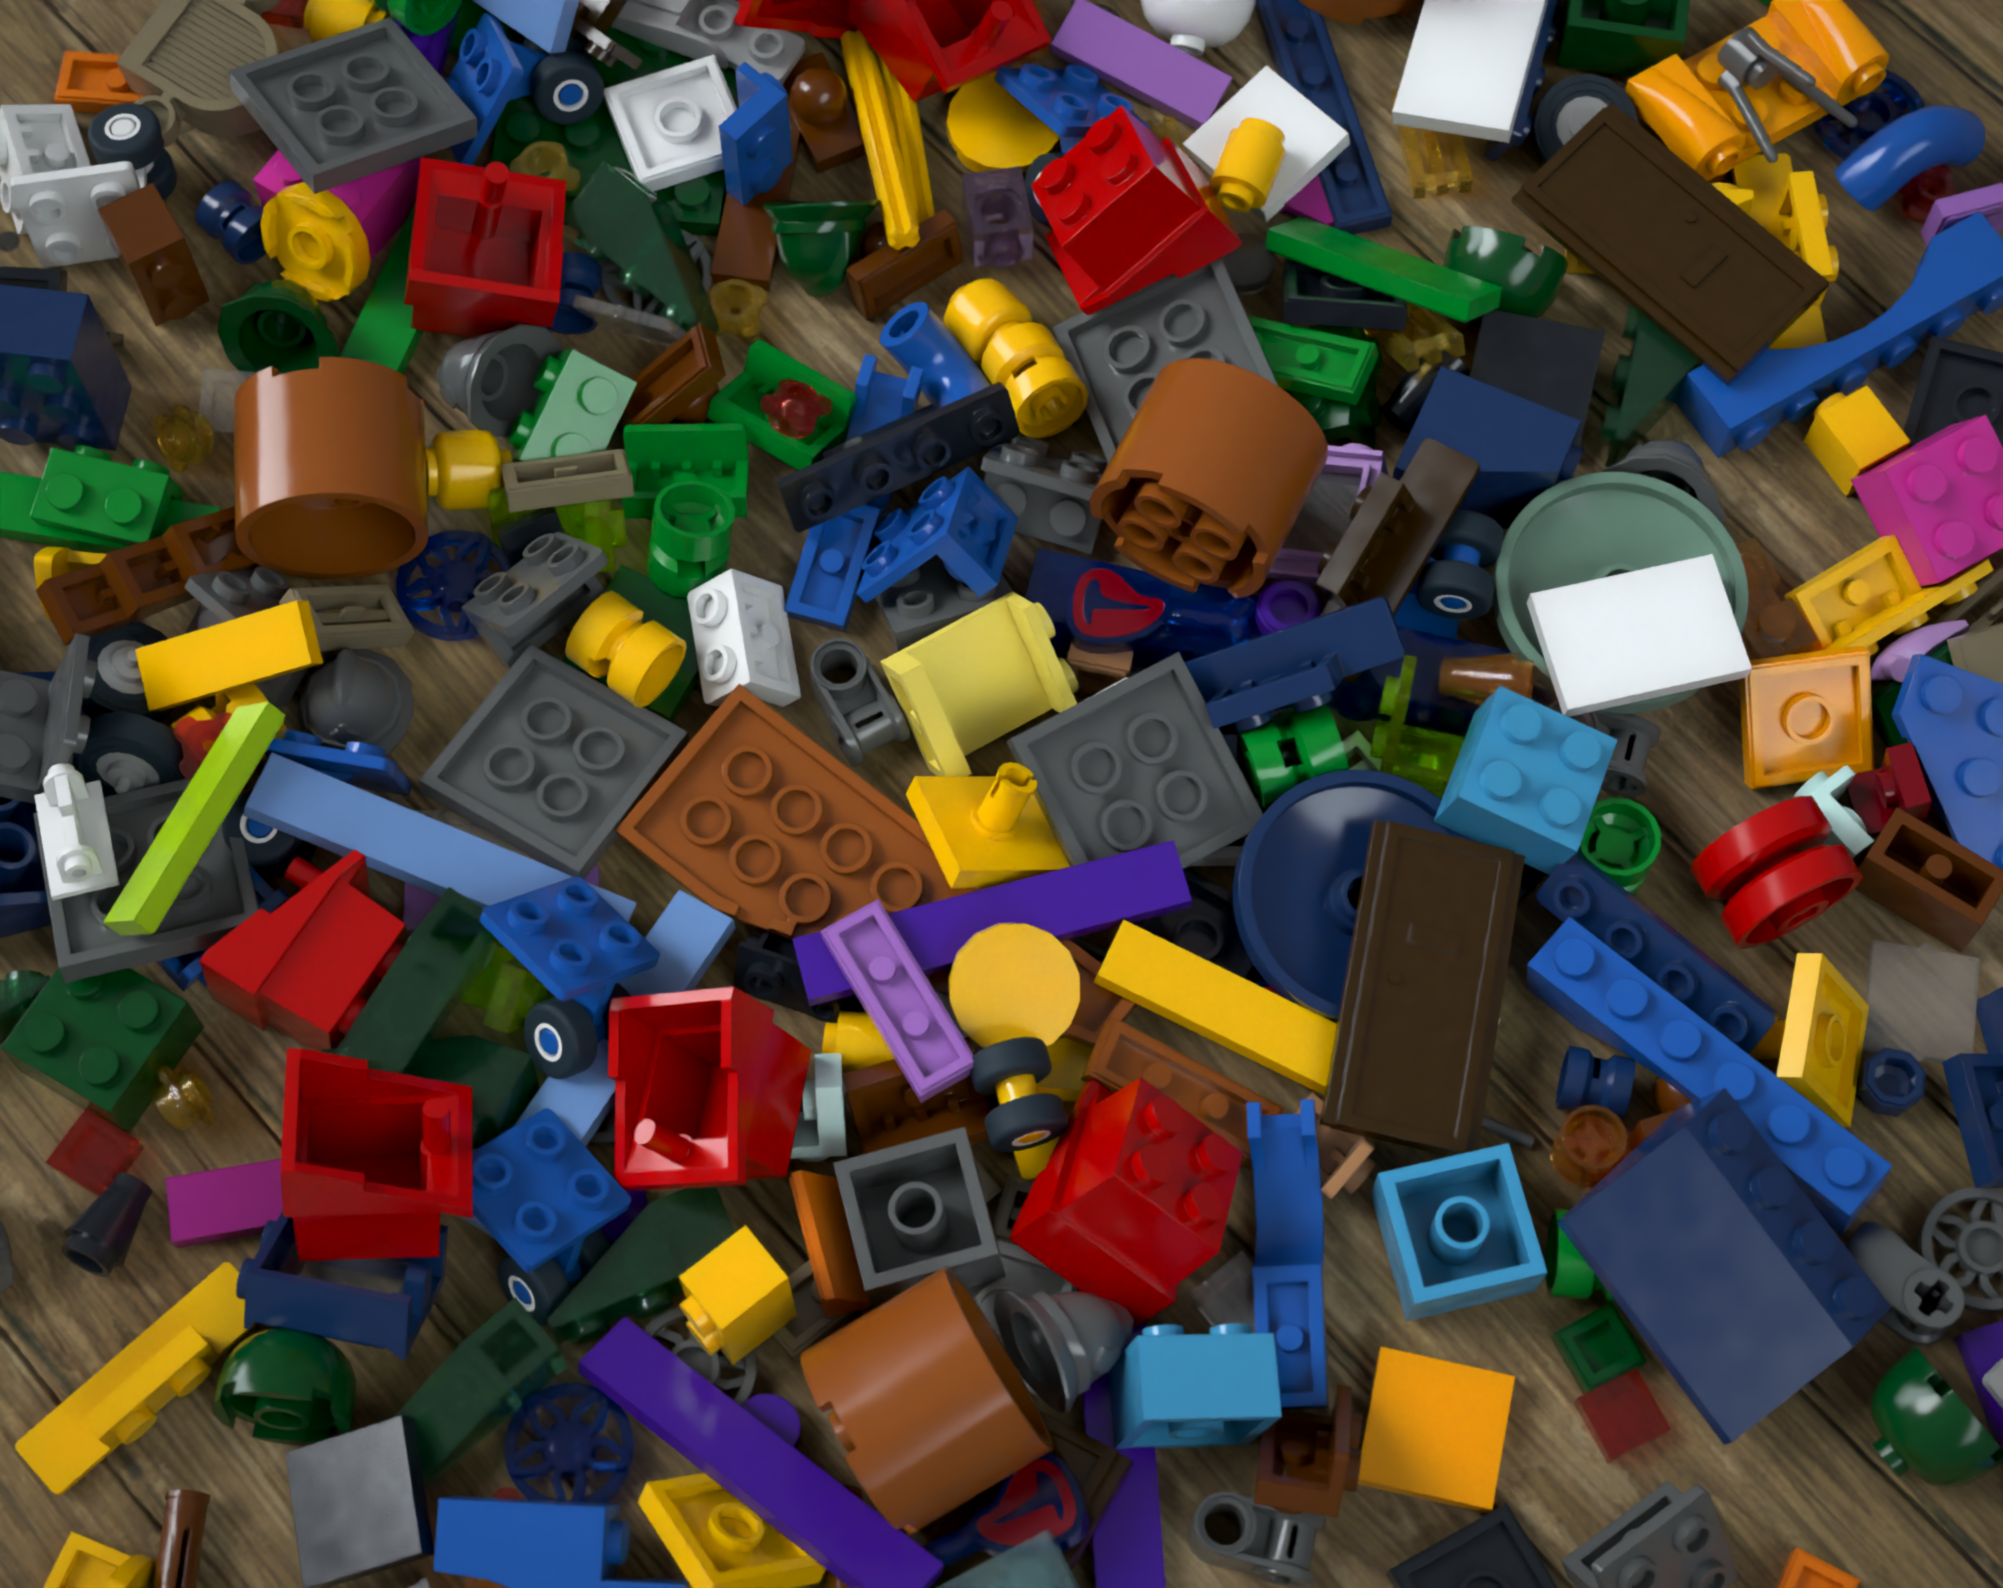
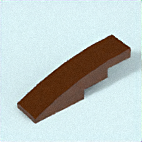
M234 506L171 525L161 537L109 552L98 564L46 579L37 588L36 593L64 645L67 646L71 644L76 633L93 637L194 599L195 597L184 588L191 575L220 571L234 572L255 569L261 565L250 560L238 548L235 538Z

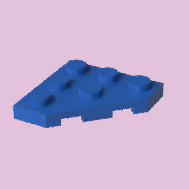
M1924 654L1912 655L1891 716L1901 738H1906L1908 742L1913 744L1932 800L1931 803L1939 820L1945 821L1952 839L2003 869V684Z

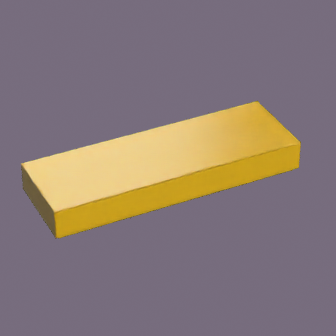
M305 600L292 601L135 649L149 711H163L323 664L309 601Z

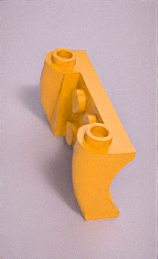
M1773 0L1766 16L1746 26L1752 27L1774 49L1814 76L1816 79L1815 86L1842 106L1870 93L1886 77L1885 69L1890 55L1843 0ZM1735 33L1684 61L1677 54L1668 57L1628 79L1625 89L1636 108L1637 118L1643 120L1654 129L1670 151L1707 181L1728 172L1737 164L1762 151L1757 145L1733 98L1717 82L1718 78L1726 71L1718 63L1717 56L1723 45ZM1778 74L1759 90H1754L1750 85L1743 87L1772 145L1829 114Z

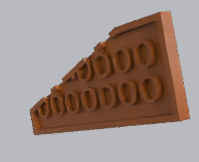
M741 684L735 687L615 830L623 840L703 903L729 916L733 920L789 940L819 932L879 899L885 911L889 914L986 889H951L918 821ZM1063 940L1060 942L1070 951L1080 974V1003L1071 1025L1061 1036L1094 1048L1104 1023L1112 1017L1125 1022L1138 1004L1093 983L1102 964L1072 940ZM951 970L926 976L935 992L948 996Z

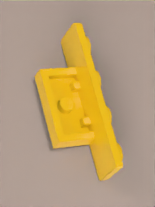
M1786 153L1778 154V160L1775 163H1769L1764 155H1754L1734 166L1730 170L1733 185L1737 186L1738 189L1754 190V199L1749 216L1826 280L1835 282L1839 271L1838 253L1834 245L1828 246L1825 229L1828 223V204L1825 195L1817 193L1813 171L1793 172L1791 158ZM1827 289L1767 350L1804 348L1827 342L1820 304Z
M1889 535L1880 537L1785 594L1784 597L1811 648L1809 652L1864 646L1870 650L1871 656L1880 649L1876 641L1891 632L1894 635H1900L1921 626L1929 619L1926 611L1941 602L1943 605H1949L1969 597L1978 590L1975 581L1989 574L1994 569L1988 558L1981 559L1940 583L1920 586L1896 536Z
M224 1262L16 1442V1451L54 1494L63 1495L121 1443L128 1445L141 1437L157 1420L156 1413L176 1395L183 1397L197 1388L211 1373L212 1369L209 1366L250 1331L249 1329H244L245 1300L238 1299L236 1296L239 1272L231 1263ZM255 1322L254 1325H253V1327L251 1328V1330H252L258 1323Z

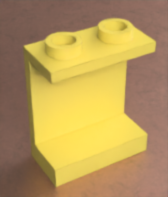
M1010 592L880 661L928 769L936 776H968L972 774L964 756L1051 709L1061 713L1077 704L1073 693L1079 691L1078 681L1065 659L1062 657L1057 658L1050 642V638L1056 635L1051 618L1040 603L1034 604L1020 595Z

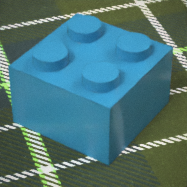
M1499 686L1473 715L1433 822L1479 843L1512 850L1515 854L1525 856L1524 864L1551 875L1558 864H1564L1578 852L1617 739L1503 686Z
M1509 1143L1378 1173L1370 1195L1406 1322L1537 1290L1547 1274V1269Z
M1230 1323L1217 1325L1210 1328V1334L1184 1335V1327L1180 1325L1166 1324L1144 1328L1142 1335L1137 1336L1127 1346L1109 1371L1114 1449L1247 1446L1282 1417L1274 1333H1252L1251 1326L1248 1324Z

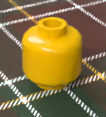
M992 278L978 279L956 290L950 298L943 318L945 326L960 342L977 366L980 367L984 351L999 333L1013 325L1032 322V315L1027 306L1004 284Z
M457 430L436 433L429 447L425 448L427 497H433L437 506L447 511L489 509L494 507L501 497L502 487L504 486L501 466L513 463L510 450L500 449L493 433L487 430Z

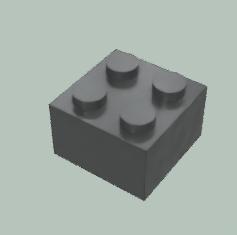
M965 1127L833 1163L864 1290L873 1309L945 1266H948L958 1276L966 1288L1006 1277L974 1153Z

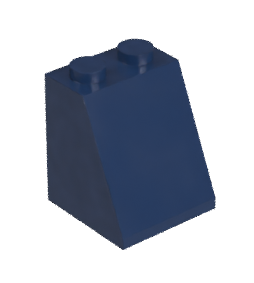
M1441 366L1397 460L1392 477L1400 481L1423 440L1432 438L1474 459L1481 468L1480 473L1458 510H1469L1484 514L1495 520L1502 529H1509L1519 513L1534 498L1552 486L1574 478L1573 475L1584 451L1583 447L1574 444L1581 421Z

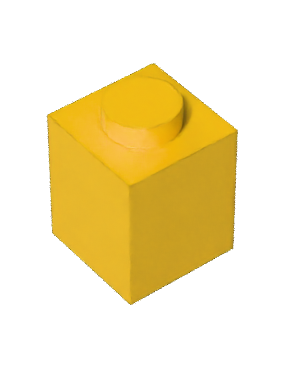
M1868 385L1848 396H1845L1843 392H1839L1824 400L1814 410V421L1804 439V443L1845 497L1857 492L1851 479L1906 450L1911 442Z

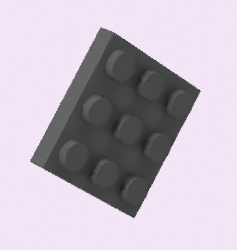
M391 17L229 70L231 91L314 194L477 137V118Z
M1222 258L1180 279L1173 273L1089 316L1082 312L1053 326L1066 360L1072 364L1086 386L1088 392L1086 410L1108 463L1157 374L1164 366L1171 362L1188 358L1221 361L1251 371L1279 387Z
M530 644L419 779L420 790L425 796L541 863L573 877L579 876L585 879L617 838L616 828L687 746L688 732L645 707H635L609 687Z
M1179 652L1006 741L1016 762L1025 766L1034 774L1032 780H1037L1038 784L1033 794L1071 866L1174 840L1182 868H1185L1249 834L1253 826L1263 815L1219 728H1213L1205 706L1206 703Z
M193 777L104 797L120 885L54 901L50 892L38 814L33 813L58 966L64 983L207 950L259 910L243 838L229 837L231 852L224 841L221 824L155 933L120 936L103 923Z

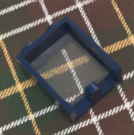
M282 1210L277 1221L269 1220L266 1223L258 1253L254 1259L246 1258L239 1271L236 1296L238 1299L245 1300L244 1329L251 1330L256 1322L267 1327L287 1328L317 1334L324 1338L380 1349L386 1348L400 1359L405 1360L445 1281L448 1226L440 1225L439 1257L299 1261L293 1218L284 1217Z

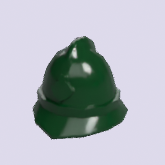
M774 199L763 203L762 207L772 221L771 234L776 235L782 264L789 275L799 282L807 295L817 298L828 296L841 286L845 279L846 269L851 264L861 231L866 230V218L880 204V199L833 202Z
M269 280L262 284L255 282L246 290L241 298L222 305L218 335L227 358L246 379L270 366L275 367L280 371V374L319 368V357H341L333 332L328 328L327 319L321 313L317 300L305 286L292 280Z

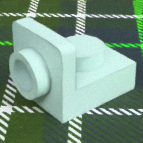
M1848 765L1842 767L1831 777H1828L1824 771H1820L1809 779L1795 793L1794 797L1813 796L1832 826V830L1823 845H1844L1857 866L1874 840L1867 834L1862 819L1853 810L1841 806L1837 802L1856 773Z
M841 1053L815 1054V1080L805 1081L803 1091L804 1112H799L790 1159L817 1162L831 1156H847Z

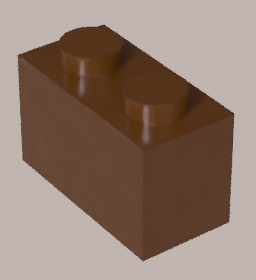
M153 183L97 209L123 269L156 327L171 319L184 318L191 314L198 306L210 301L187 242Z
M1897 807L1859 865L1858 869L1863 878L1855 888V890L1961 953L1982 927L2003 892V869Z

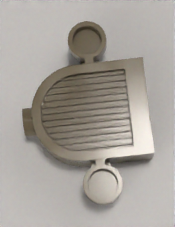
M163 0L116 63L130 89L143 96L135 101L134 104H140L149 108L158 117L162 128L161 136L164 140L163 148L171 145L177 139L181 129V120L204 133L217 137H238L261 129L259 124L231 91L229 70L282 53L269 25L260 17L263 12L276 7L281 0Z

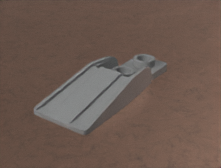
M628 0L611 25V27L641 40L696 60L714 54L719 67L724 69L730 67L735 70L743 62H746L760 74L767 72L773 75L781 84L784 83L805 51L804 40L786 30L742 27L734 22L740 3L736 0Z

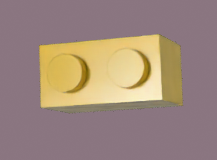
M746 1225L679 1276L686 1296V1300L680 1303L679 1306L689 1320L686 1323L688 1329L710 1356L720 1349L732 1365L740 1361L797 1316L788 1276Z

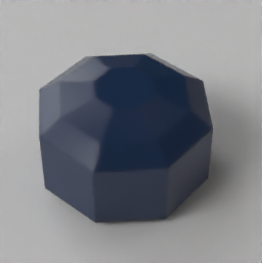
M1885 1047L1861 1065L1857 1082V1094L1872 1112L1898 1117L1916 1105L1924 1096L1926 1071L1910 1052Z

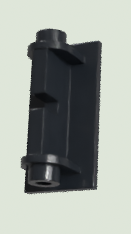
M764 931L762 936L750 933L746 942L740 941L733 980L734 987L757 999L770 1001L807 1014L823 1022L838 1023L840 1010L858 1012L860 1001L856 994L809 1006L793 942L773 936L772 933Z

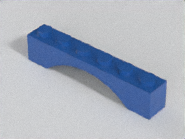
M1978 211L1931 238L1916 268L1910 288L1890 310L1864 328L1837 340L1804 348L1765 350L1728 386L1702 365L1686 375L1676 405L1717 458L1737 447L1741 451L1753 448L1768 436L1772 427L1786 419L1790 423H1796L1804 419L1818 407L1820 400L1834 392H1843L1844 395L1852 392L1867 379L1871 371L1884 364L1889 369L1898 366L1916 351L1919 344L1930 339L1932 336L1946 339L1963 325L1966 318L1980 310L1983 314H1989L2003 305V239L1981 212Z
M1570 916L1527 964V990L1577 1029L1597 1037L1625 1053L1666 1081L1690 1101H1696L1726 1088L1830 1227L1841 1236L1883 1187L1893 1165L1788 1084L1777 1078L1775 1074Z

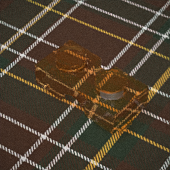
M1754 537L1736 545L1742 558L1748 581V612L1741 638L1749 660L1811 652L1817 642V638L1793 598H1788L1782 602L1779 600L1775 589L1781 579L1757 539Z

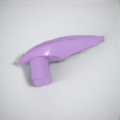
M1966 620L1947 621L1925 626L1903 635L1888 645L1876 658L1871 669V681L1895 680L1903 682L1912 655L1924 654L1929 656L1945 645L1948 639L1970 631L1969 624Z

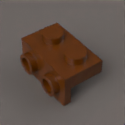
M965 1037V1042L969 1046L973 1055H975L976 1053L973 1048L970 1037ZM895 1059L842 1074V1080L863 1154L962 1127L966 1128L971 1145L989 1140L985 1127V1118L991 1111L986 1096L979 1094L974 1089L971 1075L921 1103Z
M1337 1384L1331 1417L1294 1410H1281L1282 1417L1259 1435L1254 1504L1270 1506L1286 1514L1305 1512L1338 1518L1343 1491L1356 1492L1362 1451L1358 1450L1362 1427V1413L1351 1411V1386Z

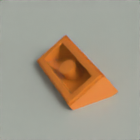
M803 1170L792 1172V1177L789 1178L791 1192L823 1314H827L828 1318L870 1307L871 1303L864 1290L837 1178Z

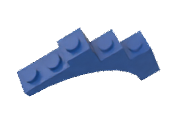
M453 1496L439 1498L434 1557V1571L486 1579L508 1588H692L688 1580L617 1576L618 1564L626 1563L630 1545L628 1521H620L621 1504Z

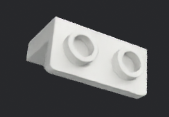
M71 104L1 105L0 107L1 204L5 213H12L17 233L28 234L10 190L11 178L14 176L91 166Z
M731 568L688 593L687 599L701 687L706 704L712 706L721 705L738 684H741L760 700L781 707L801 698L787 613L784 612L785 599L781 585Z

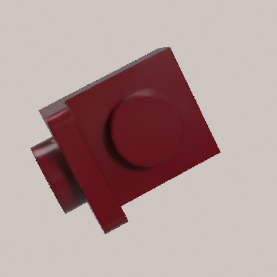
M1912 742L1886 748L1881 768L1856 774L1846 789L1851 808L1862 819L1867 834L1870 837L1879 835L1897 807L1925 823L1932 802Z

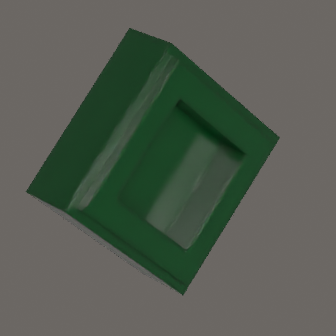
M1612 1302L1561 1328L1551 1336L1552 1342L1585 1397L1636 1371L1647 1362Z

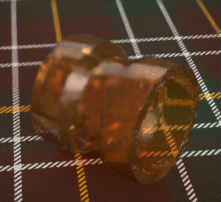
M1597 1105L1581 1106L1570 1112L1555 1136L1550 1151L1552 1166L1562 1179L1569 1184L1579 1187L1596 1186L1615 1168L1625 1152L1628 1140L1625 1126L1618 1115L1608 1108ZM1576 1148L1579 1150V1152H1580L1582 1155L1585 1156V1158H1583L1582 1156H1580V1155L1578 1154V1152L1576 1151Z

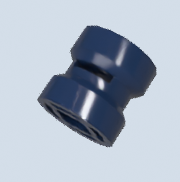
M225 181L215 186L201 200L196 210L195 220L197 225L209 237L223 241L222 245L225 252L236 262L242 265L251 264L267 253L264 248L260 227L264 207L253 205L252 195L236 181Z
M563 252L559 305L552 327L544 326L545 328L565 335L584 334L596 328L599 321L600 307L594 296L599 292L602 284V266L596 259L576 252Z
M1568 1045L1560 1071L1555 1108L1572 1113H1577L1583 1108L1594 1110L1604 1120L1622 1123L1631 1098L1636 1067L1635 1060L1618 1055H1613L1607 1060L1594 1057L1589 1049Z

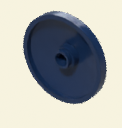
M1341 770L1310 778L1294 786L1281 795L1256 822L1245 839L1235 868L1233 881L1234 915L1239 936L1253 965L1264 980L1281 997L1337 1024L1372 822L1374 820L1392 821L1474 841L1433 822L1441 802L1436 795L1407 779L1373 770Z

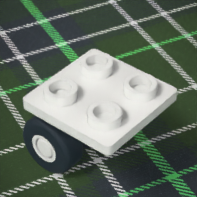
M123 103L103 110L93 119L88 129V140L96 160L101 165L14 176L11 178L10 190L42 267L48 268L119 258L97 209L151 183L154 184L163 201L173 192L177 183V173L170 154L163 148L162 128L158 117L152 110L140 104Z

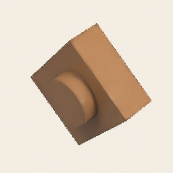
M1313 1090L1306 1099H1314L1316 1107L1322 1177L1321 1191L1330 1199L1341 1188L1351 1195L1376 1166V1163L1368 1157L1374 1150L1375 1141L1369 1137L1320 1125L1324 1099ZM1300 1106L1294 1114H1301Z

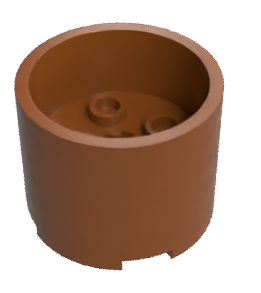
M319 357V368L280 374L278 369L270 366L253 374L241 384L234 397L235 538L238 548L246 557L267 569L291 576L312 579H351L367 577L396 569L416 558L424 550L428 542L424 400H419L407 388L406 376L389 367L369 361L342 357Z
M1203 358L1177 360L1164 366L1152 383L1090 497L1092 517L1104 519L1119 536L1113 546L1116 550L1154 577L1192 593H1196L1199 585L1204 584L1219 588H1229L1228 592L1235 599L1246 597L1261 588L1327 461V441L1322 429L1313 416L1295 398L1269 380L1241 367L1221 361Z
M948 1266L916 1283L800 1354L802 1369L817 1407L822 1412L830 1408L833 1410L829 1413V1419L836 1435L848 1453L844 1458L884 1518L896 1531L904 1528L908 1536L1053 1450V1443L1045 1422L1015 1364L975 1299Z

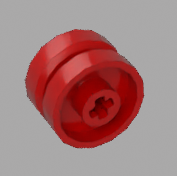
M1798 796L1753 815L1709 844L1694 859L1689 868L1709 900H1729L1720 919L1739 949L1760 946L1798 929L1840 902L1858 886L1863 878L1844 845H1823L1832 830V826L1813 796Z

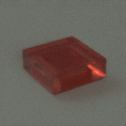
M85 1108L47 1159L46 1164L52 1170L95 1197H98L112 1183L118 1172L126 1173L144 1149V1146L134 1137Z
M1637 1368L1578 1397L1574 1402L1607 1464L1666 1435L1671 1430Z

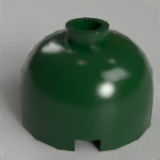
M1463 226L1461 233L1456 228L1452 230L1443 266L1502 287L1499 308L1494 310L1538 318L1554 303L1562 286L1569 263L1566 257L1543 245L1540 256L1534 254L1532 250L1524 246L1525 237L1491 228ZM1482 316L1468 321V323L1480 328Z
M273 1328L260 1331L239 1343L226 1358L218 1379L213 1402V1414L222 1424L231 1429H234L236 1417L255 1424L252 1434L254 1438L287 1445L308 1446L329 1439L332 1430H339L340 1435L350 1431L355 1405L356 1377L351 1362L334 1342L323 1336L287 1328Z
M1916 1346L1894 1362L1880 1377L1871 1397V1416L1882 1437L1872 1445L1899 1477L1911 1470L1929 1485L1952 1488L1970 1484L1989 1473L2003 1461V1449L1982 1426Z

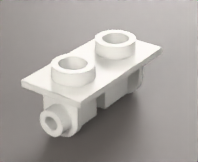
M58 763L53 765L43 780L45 793L34 795L52 900L120 885L100 780L85 783L82 774L76 771L71 764Z

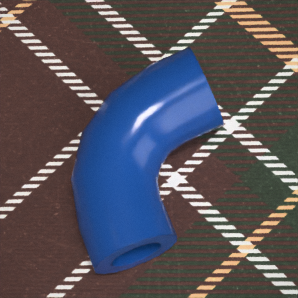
M1950 105L1924 107L1905 114L1878 130L1855 149L1835 169L1834 173L1842 187L1864 208L1875 212L1904 185L1929 168L1937 165L1958 168L1973 162L1983 150L1986 140L1985 127L1976 114L1963 108Z
M915 302L907 305L898 311L883 328L880 335V344L896 360L908 376L912 366L924 369L925 375L921 392L930 404H934L937 409L991 386L964 347L926 303Z

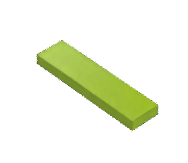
M270 702L236 707L103 921L106 926L120 936L152 934L157 930L285 721L284 717L286 715Z

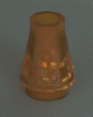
M1519 652L1459 658L1444 656L1439 677V694L1454 696L1481 706L1499 686H1503L1531 699L1535 661L1520 659Z

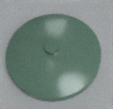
M1627 472L1590 473L1565 480L1545 490L1534 498L1515 518L1505 535L1500 556L1495 562L1493 570L1495 589L1492 603L1500 633L1515 659L1538 683L1556 694L1526 603L1531 593L1713 554L1741 635L1746 622L1749 599L1745 567L1739 550L1723 524L1700 501L1685 491L1667 482L1641 474ZM1704 687L1597 711L1617 714L1651 712L1680 703Z

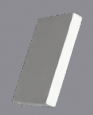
M1425 0L1393 107V124L1509 143L1548 0Z
M1713 554L1531 593L1526 602L1562 714L1568 717L1746 678L1752 670Z

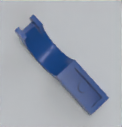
M865 354L855 383L857 403L850 421L846 441L916 411L925 375L924 369L912 366L908 380L877 372V356ZM894 491L809 529L784 608L787 617L846 633L856 601L857 591L865 572L862 564L871 553L875 540L874 531L880 523L881 517L885 514Z
M1314 1099L1300 1100L1301 1114L1262 1115V1105L1260 1102H1247L1248 1142L1253 1168L1256 1214V1249L1253 1265L1255 1333H1274L1281 1410L1329 1408L1323 1279L1324 1212Z

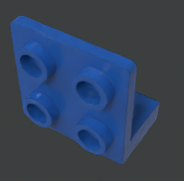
M967 467L950 480L945 476L940 477L926 488L917 504L905 512L901 508L893 510L878 524L874 531V535L877 537L875 545L862 564L865 572L857 595L865 603L869 602L937 554L942 559L949 574L956 580L965 582L980 598L999 583L1018 517L970 467Z

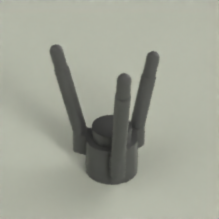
M1752 27L1739 30L1721 48L1717 61L1726 71L1718 78L1717 82L1733 98L1757 145L1769 163H1775L1778 160V154L1743 87L1750 85L1754 90H1759L1778 74L1846 126L1852 128L1857 125L1858 120L1854 115L1815 86L1816 79L1814 76L1774 49Z

